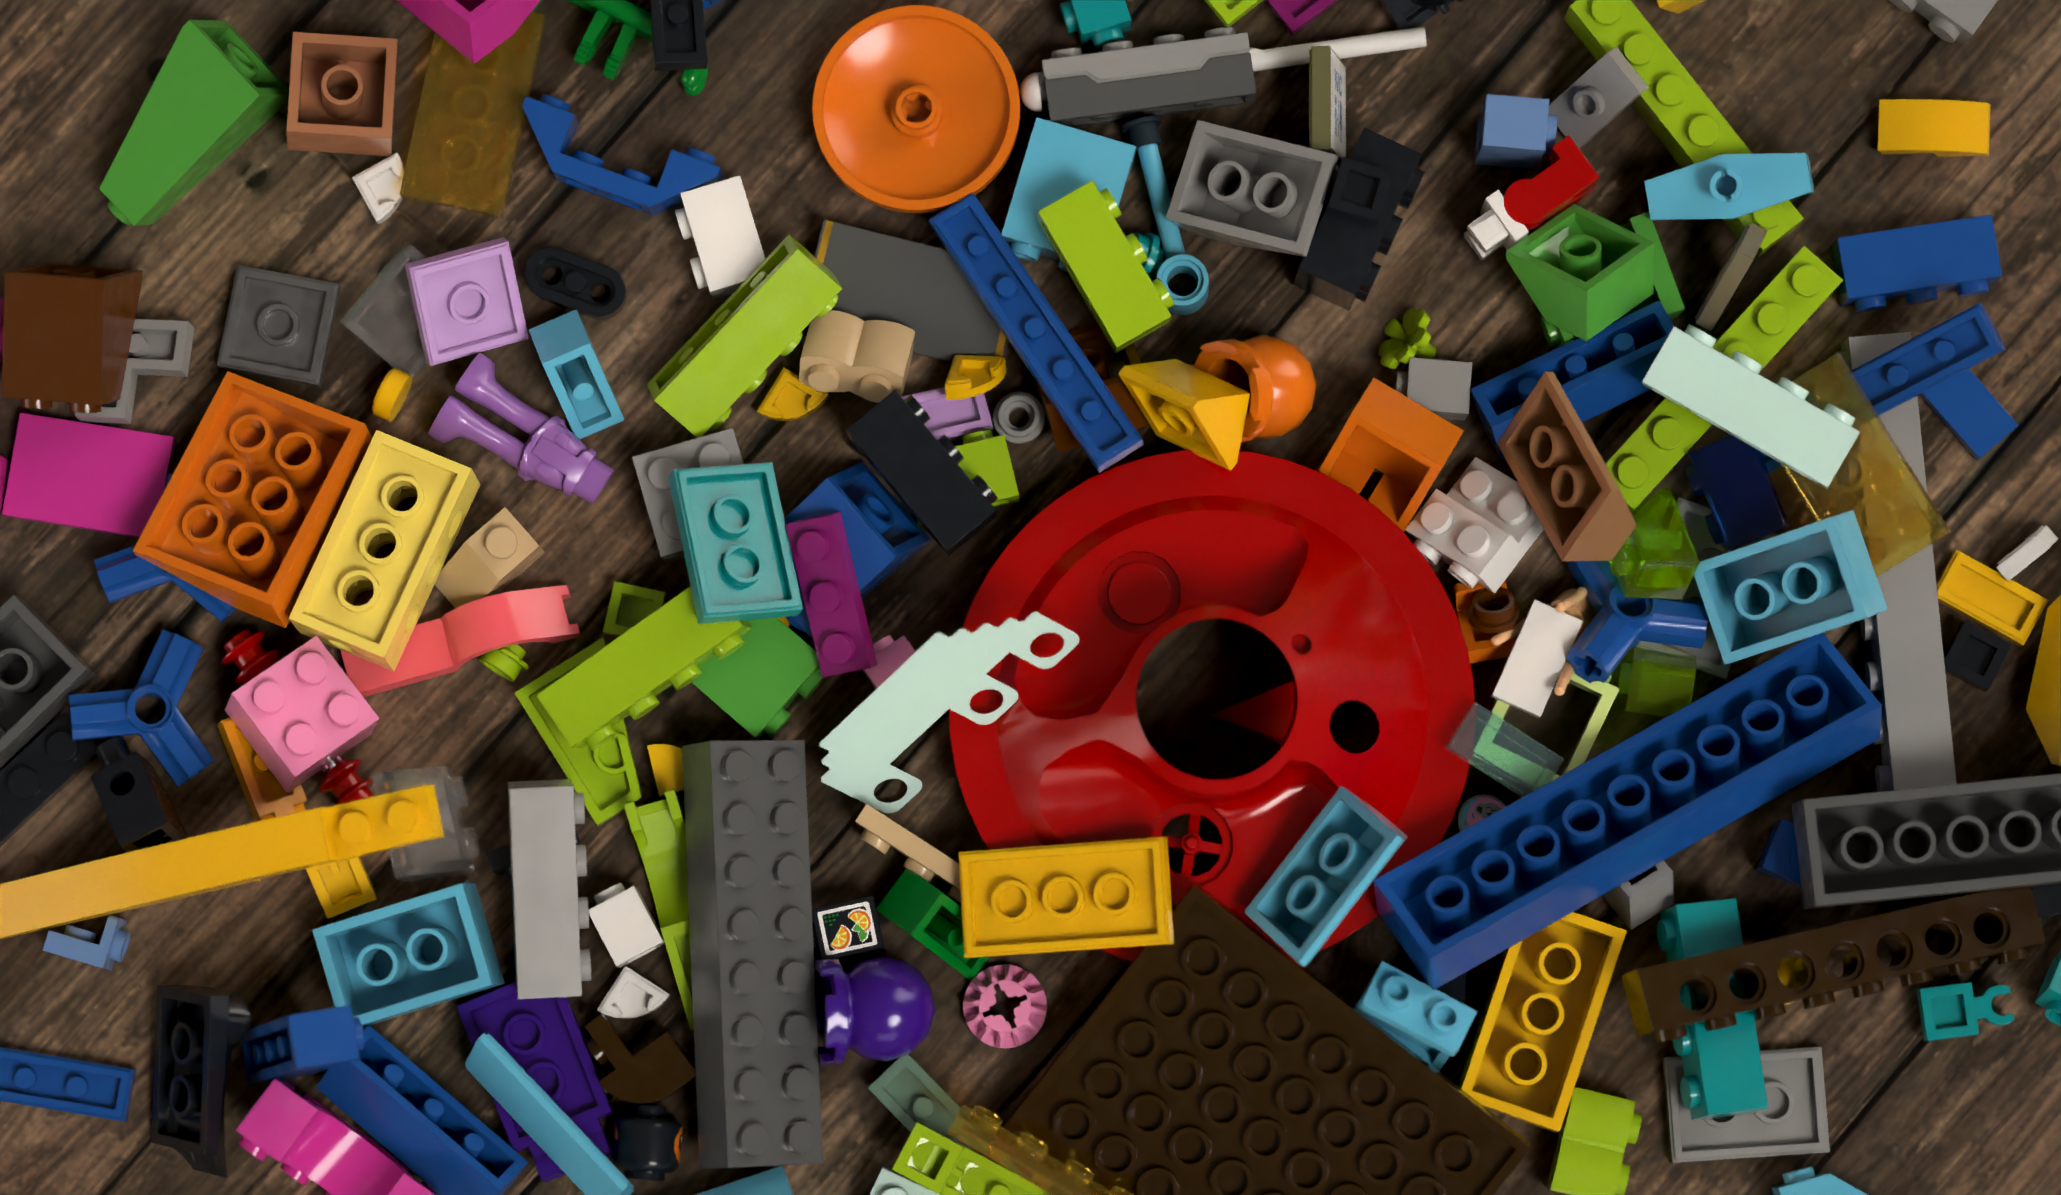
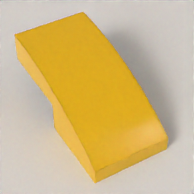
M1934 99L1879 100L1878 151L1881 154L1934 153L1937 157L1989 156V103Z

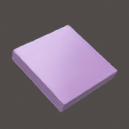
M504 237L405 264L424 357L430 366L529 339L509 241Z

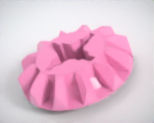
M1003 964L988 967L970 982L963 1000V1012L969 1029L980 1041L996 1048H1014L1027 1043L1039 1032L1046 1017L1047 1000L1043 987L1029 971L1015 965ZM999 984L1001 991H1004L1008 998L1015 996L1019 998L1024 995L1027 997V1000L1020 1002V1006L1014 1009L1015 1018L1013 1020L1016 1024L1015 1028H1011L1009 1021L1006 1022L1002 1015L994 1017L990 1015L985 1018L983 1016L984 1012L990 1010L989 1007L996 1004L995 994L997 993L994 986Z

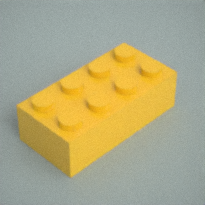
M1572 912L1504 950L1458 1087L1486 1109L1552 1132H1560L1627 930Z

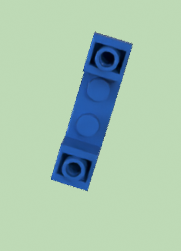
M544 94L541 95L539 101L525 97L522 104L548 164L558 182L655 216L683 203L680 193L716 183L723 179L721 167L714 165L715 157L690 147L686 148L684 154L671 150L657 188L651 186L653 180L651 177L638 171L624 168L620 175L602 168L604 161L591 154L575 150L573 157L568 156V150L579 124L575 114L568 112L570 105L560 99Z

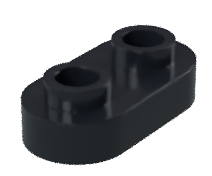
M555 247L543 248L537 251L527 262L525 269L527 284L531 291L544 301L571 311L577 309L579 314L598 320L609 319L617 315L626 303V285L620 274L608 266ZM558 268L562 271L560 282L554 285L544 282V273L548 269ZM598 286H606L611 290L609 299L603 303L595 302L592 299V292Z

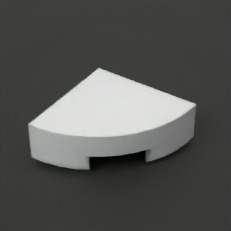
M398 153L352 177L378 224L387 220L395 212L404 194L406 183L405 169Z
M2042 525L2029 535L2023 543L1998 562L1999 565L1996 568L2009 581L2046 552L2058 538L2047 525L2045 527Z
M625 966L597 1011L615 1018H638L655 1011L668 999L670 994Z

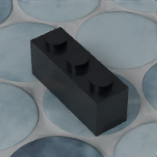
M894 390L846 430L847 435L943 551L950 556L997 517L996 509L991 504L998 498L979 475L970 480L959 467L958 463L964 457L946 435L937 440L924 424L931 418L911 394L903 400Z

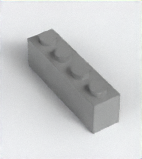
M571 779L507 782L518 999L582 996L581 981H591L590 949L580 950L579 929H589L588 898L578 897L577 877L587 876L586 846L576 845L575 824H585L583 792L574 793Z

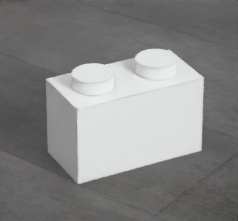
M740 175L680 193L684 208L675 210L683 239L686 240L693 237L699 257L689 259L698 289L708 286L713 300L733 294L765 260Z

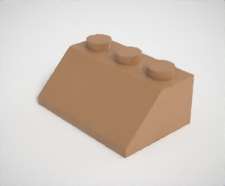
M1545 372L1497 444L1561 561H1612L1637 525L1620 489L1554 372Z

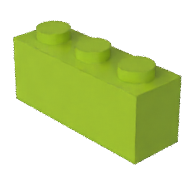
M1092 180L1039 210L1037 220L1114 353H1117L1168 324L1172 317L1168 308L1174 306V302L1160 278L1151 281L1143 268L1142 263L1147 261L1148 258L1136 236L1131 233L1125 237L1115 220L1122 214L1110 191L1107 188L1099 191Z

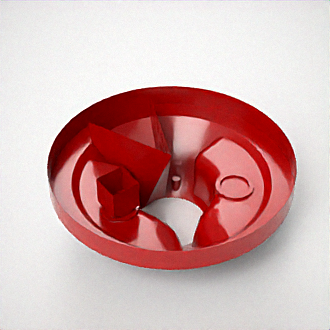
M1191 450L1152 455L1116 466L1084 481L1057 498L1017 534L987 573L970 606L963 625L964 629L972 633L985 623L998 627L1008 618H1014L1020 622L1024 621L1032 612H1038L1079 636L1078 645L1054 667L1041 669L1009 652L986 674L1018 692V700L995 722L988 725H980L949 709L950 740L956 775L968 812L981 840L988 850L1167 837L1168 847L1181 849L1184 853L1181 874L1174 872L1169 867L1172 911L1193 884L1196 883L1287 953L1244 911L1341 786L1378 810L1408 836L1375 879L1440 844L1454 817L1464 790L1473 751L1475 698L1474 681L1467 645L1458 617L1447 593L1426 558L1393 521L1375 505L1349 487L1316 470L1289 460L1255 452L1239 451L1237 464L1231 471L1194 454ZM1204 619H1230L1250 625L1261 631L1283 652L1296 680L1211 714L1215 719L1275 755L1259 769L1244 776L1226 780H1209L1193 777L1165 762L1147 741L1141 729L1136 709L1138 678L1153 648L1177 628ZM1044 633L1032 641L1030 650L1035 656L1050 657L1062 649L1064 640L1057 633ZM982 690L971 698L970 708L980 714L993 712L1001 706L1003 696L997 690ZM1347 701H1358L1368 706L1375 714L1378 721L1379 734L1375 744L1369 750L1363 753H1349L1341 749L1334 742L1330 732V718L1339 704ZM1179 816L1190 817L1188 831L1184 837L1161 835L1163 829L1172 819ZM1200 819L1209 820L1216 826L1221 836V844L1202 841L1198 835ZM1202 852L1219 855L1218 862L1210 871L1199 876H1191L1195 854ZM1374 881L1319 952L1337 944L1379 915L1377 913ZM1145 946L1098 950L1132 963Z

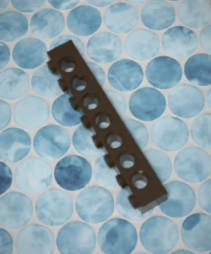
M2031 886L1981 891L1644 967L1621 976L1636 1036L1642 1037L1655 1034L1656 1042L1662 1043L1688 1036L1686 1026L1704 1022L1706 1032L1737 1025L1735 1015L1753 1011L1757 1021L1786 1014L1785 1004L1799 1000L1803 1001L1804 1009H1810L1836 1002L1834 992L1851 989L1853 998H1858L1885 991L1883 981L1900 978L1902 987L1933 980L1931 970L1948 967L1950 976L1982 969L1979 959L1996 956L1998 965L2030 958L2027 948L2045 943ZM1975 919L1981 920L1988 930L1986 943L1981 942L1974 933L1973 925ZM1928 929L1933 931L1939 938L1940 950L1938 954L1931 952L1925 943V934ZM1879 940L1885 942L1891 950L1892 959L1889 966L1882 963L1877 956L1876 946ZM1830 951L1836 953L1843 962V972L1840 977L1833 974L1828 967L1827 958ZM1781 962L1789 965L1794 972L1795 981L1792 988L1785 986L1779 978L1778 969ZM1732 973L1740 976L1745 983L1746 992L1743 999L1734 996L1729 988V978ZM1683 984L1692 988L1696 994L1697 1003L1693 1011L1687 1009L1680 1001L1679 991Z

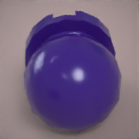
M877 957L858 962L846 973L843 971L839 959L814 960V968L820 975L815 976L817 1028H821L823 1046L818 1047L819 1064H842L846 1051L849 1048L862 1058L889 1061L910 1054L928 1036L935 1013V1004L931 986L918 969L903 960Z

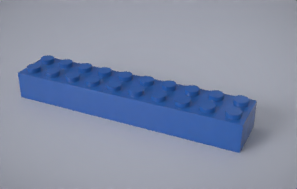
M1824 633L1811 636L1375 879L1374 889L1377 913L1430 987L1435 990L1879 740L1881 735L1882 705Z

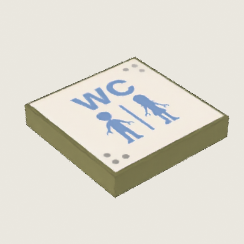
M1312 46V49L1309 50V148L1337 155L1339 157L1337 165L1340 166L1342 157H1346V68L1330 46Z

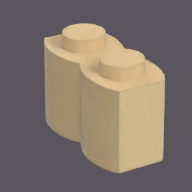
M831 310L820 319L815 317L810 322L800 358L799 381L820 392L850 391L868 401L876 403L881 402L894 390L902 397L913 356L915 331L899 323L886 320L863 321L854 315Z

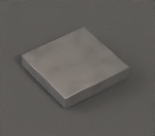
M237 265L217 366L221 369L321 387L341 285Z

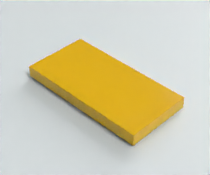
M1167 837L958 852L964 958L1174 944Z

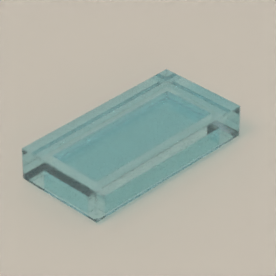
M1476 702L1471 705L1445 747L1521 797L1551 782L1564 761V758Z

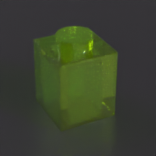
M1634 648L1632 663L1621 662L1618 693L1627 695L1625 711L1668 717L1691 704L1696 674V657Z

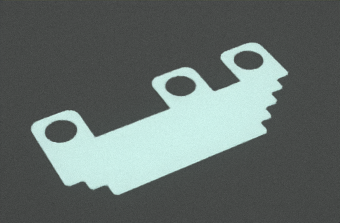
M1032 612L1024 621L1020 622L1014 618H1008L998 627L985 623L972 633L964 628L959 629L950 637L942 633H935L819 743L820 747L829 751L821 760L823 765L829 767V770L821 777V782L883 813L890 814L899 811L922 789V782L918 778L890 765L891 762L948 709L980 725L991 724L1004 714L1018 700V692L986 674L1009 652L1038 668L1048 669L1054 667L1078 645L1079 636L1038 612ZM1044 633H1057L1064 640V645L1057 654L1050 657H1038L1031 652L1030 645L1037 636ZM993 689L1002 694L1003 702L993 712L980 714L970 708L971 698L982 690ZM899 779L906 783L907 792L897 801L881 802L874 796L876 786L885 780Z

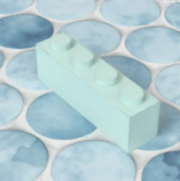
M1690 324L1685 332L1673 327L1644 377L1643 385L1823 488L1828 489L1859 436L1860 431L1851 427L1856 418L1830 403H1827L1824 410L1815 407L1805 401L1809 394L1807 390L1784 377H1781L1777 384L1759 375V372L1763 366L1738 351H1735L1731 358L1712 348L1716 339Z

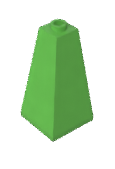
M188 20L182 27L99 189L110 200L107 204L110 211L127 225L132 224L133 226L153 225L288 103L289 87L227 21Z

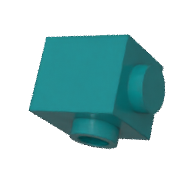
M1068 0L1067 2L1060 3L1067 32L1077 31L1081 45L1093 42L1095 48H1101L1105 44L1123 40V33L1131 30V17L1125 0Z

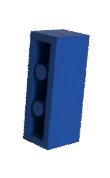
M1992 214L1839 237L1830 245L1834 272L1843 280L1837 287L1840 307L1855 305L1856 312L1883 309L1887 307L1886 300L1906 297L1907 305L1927 303L1938 299L1937 292L1957 289L1958 297L1980 295L1989 292L1988 284H1993L2002 276Z

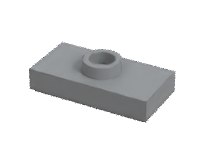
M1615 47L1599 59L1549 105L1548 115H1557V127L1565 137L1570 135L1578 148H1580L1649 87L1619 49Z

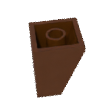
M44 262L6 271L4 285L2 397L19 398L21 407L33 409L52 408V401L70 403V411L79 413L101 412L102 405L120 400L141 290L143 270Z

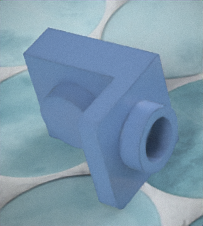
M109 915L99 945L94 944L97 933L66 924L63 934L48 931L43 951L112 971L115 961H123L131 934L128 931H124L126 920Z

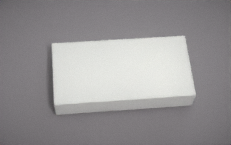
M1534 600L1491 697L1540 718L1583 621L1564 612L1559 613L1555 608Z

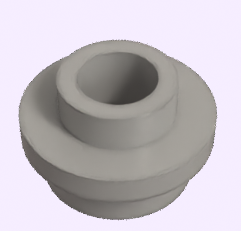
M1009 393L999 400L994 409V427L997 433L1005 435L1006 441L1010 443H1028L1034 440L1044 427L1045 412L1043 406L1036 397L1029 393ZM1013 411H1025L1029 416L1027 425L1021 428L1014 427L1009 421V416Z

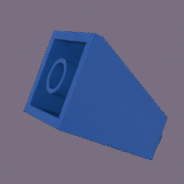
M864 462L825 479L784 518L785 524L795 520L841 512L862 599L931 540ZM794 563L803 610L798 616L786 618L796 629L806 632L811 638L813 636Z

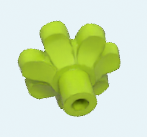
M1414 307L1408 309L1403 316L1402 324L1396 319H1391L1387 323L1384 332L1391 339L1384 341L1379 347L1378 355L1381 356V365L1390 369H1396L1400 362L1404 364L1409 363L1410 357L1434 358L1436 348L1429 343L1431 335L1426 331L1430 322V316L1423 309L1417 310Z

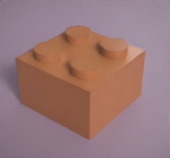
M293 32L286 131L287 150L391 156L398 39Z

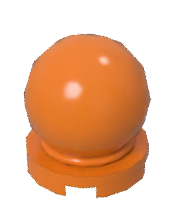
M1261 335L1244 341L1228 339L1207 343L1200 347L1203 351L1199 354L1195 364L1191 365L1250 393L1241 442L1250 441L1255 437L1269 439L1282 436L1299 427L1312 409L1317 382L1311 364L1296 344L1281 338Z

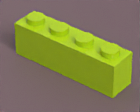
M789 234L647 383L653 400L697 438L702 437L708 430L714 431L718 429L731 413L730 406L744 392L746 394L753 392L763 382L767 375L766 369L779 355L786 356L795 349L802 339V331L815 317L820 319L827 315L835 306L839 297L838 293L842 290V287L834 273Z
M690 586L536 696L571 748H583L587 745L590 750H594L617 734L613 726L630 715L633 720H637L658 706L660 702L656 696L673 685L676 690H679L702 674L699 665L716 655L721 660L738 650L745 644L741 636L752 629L747 620L698 624Z

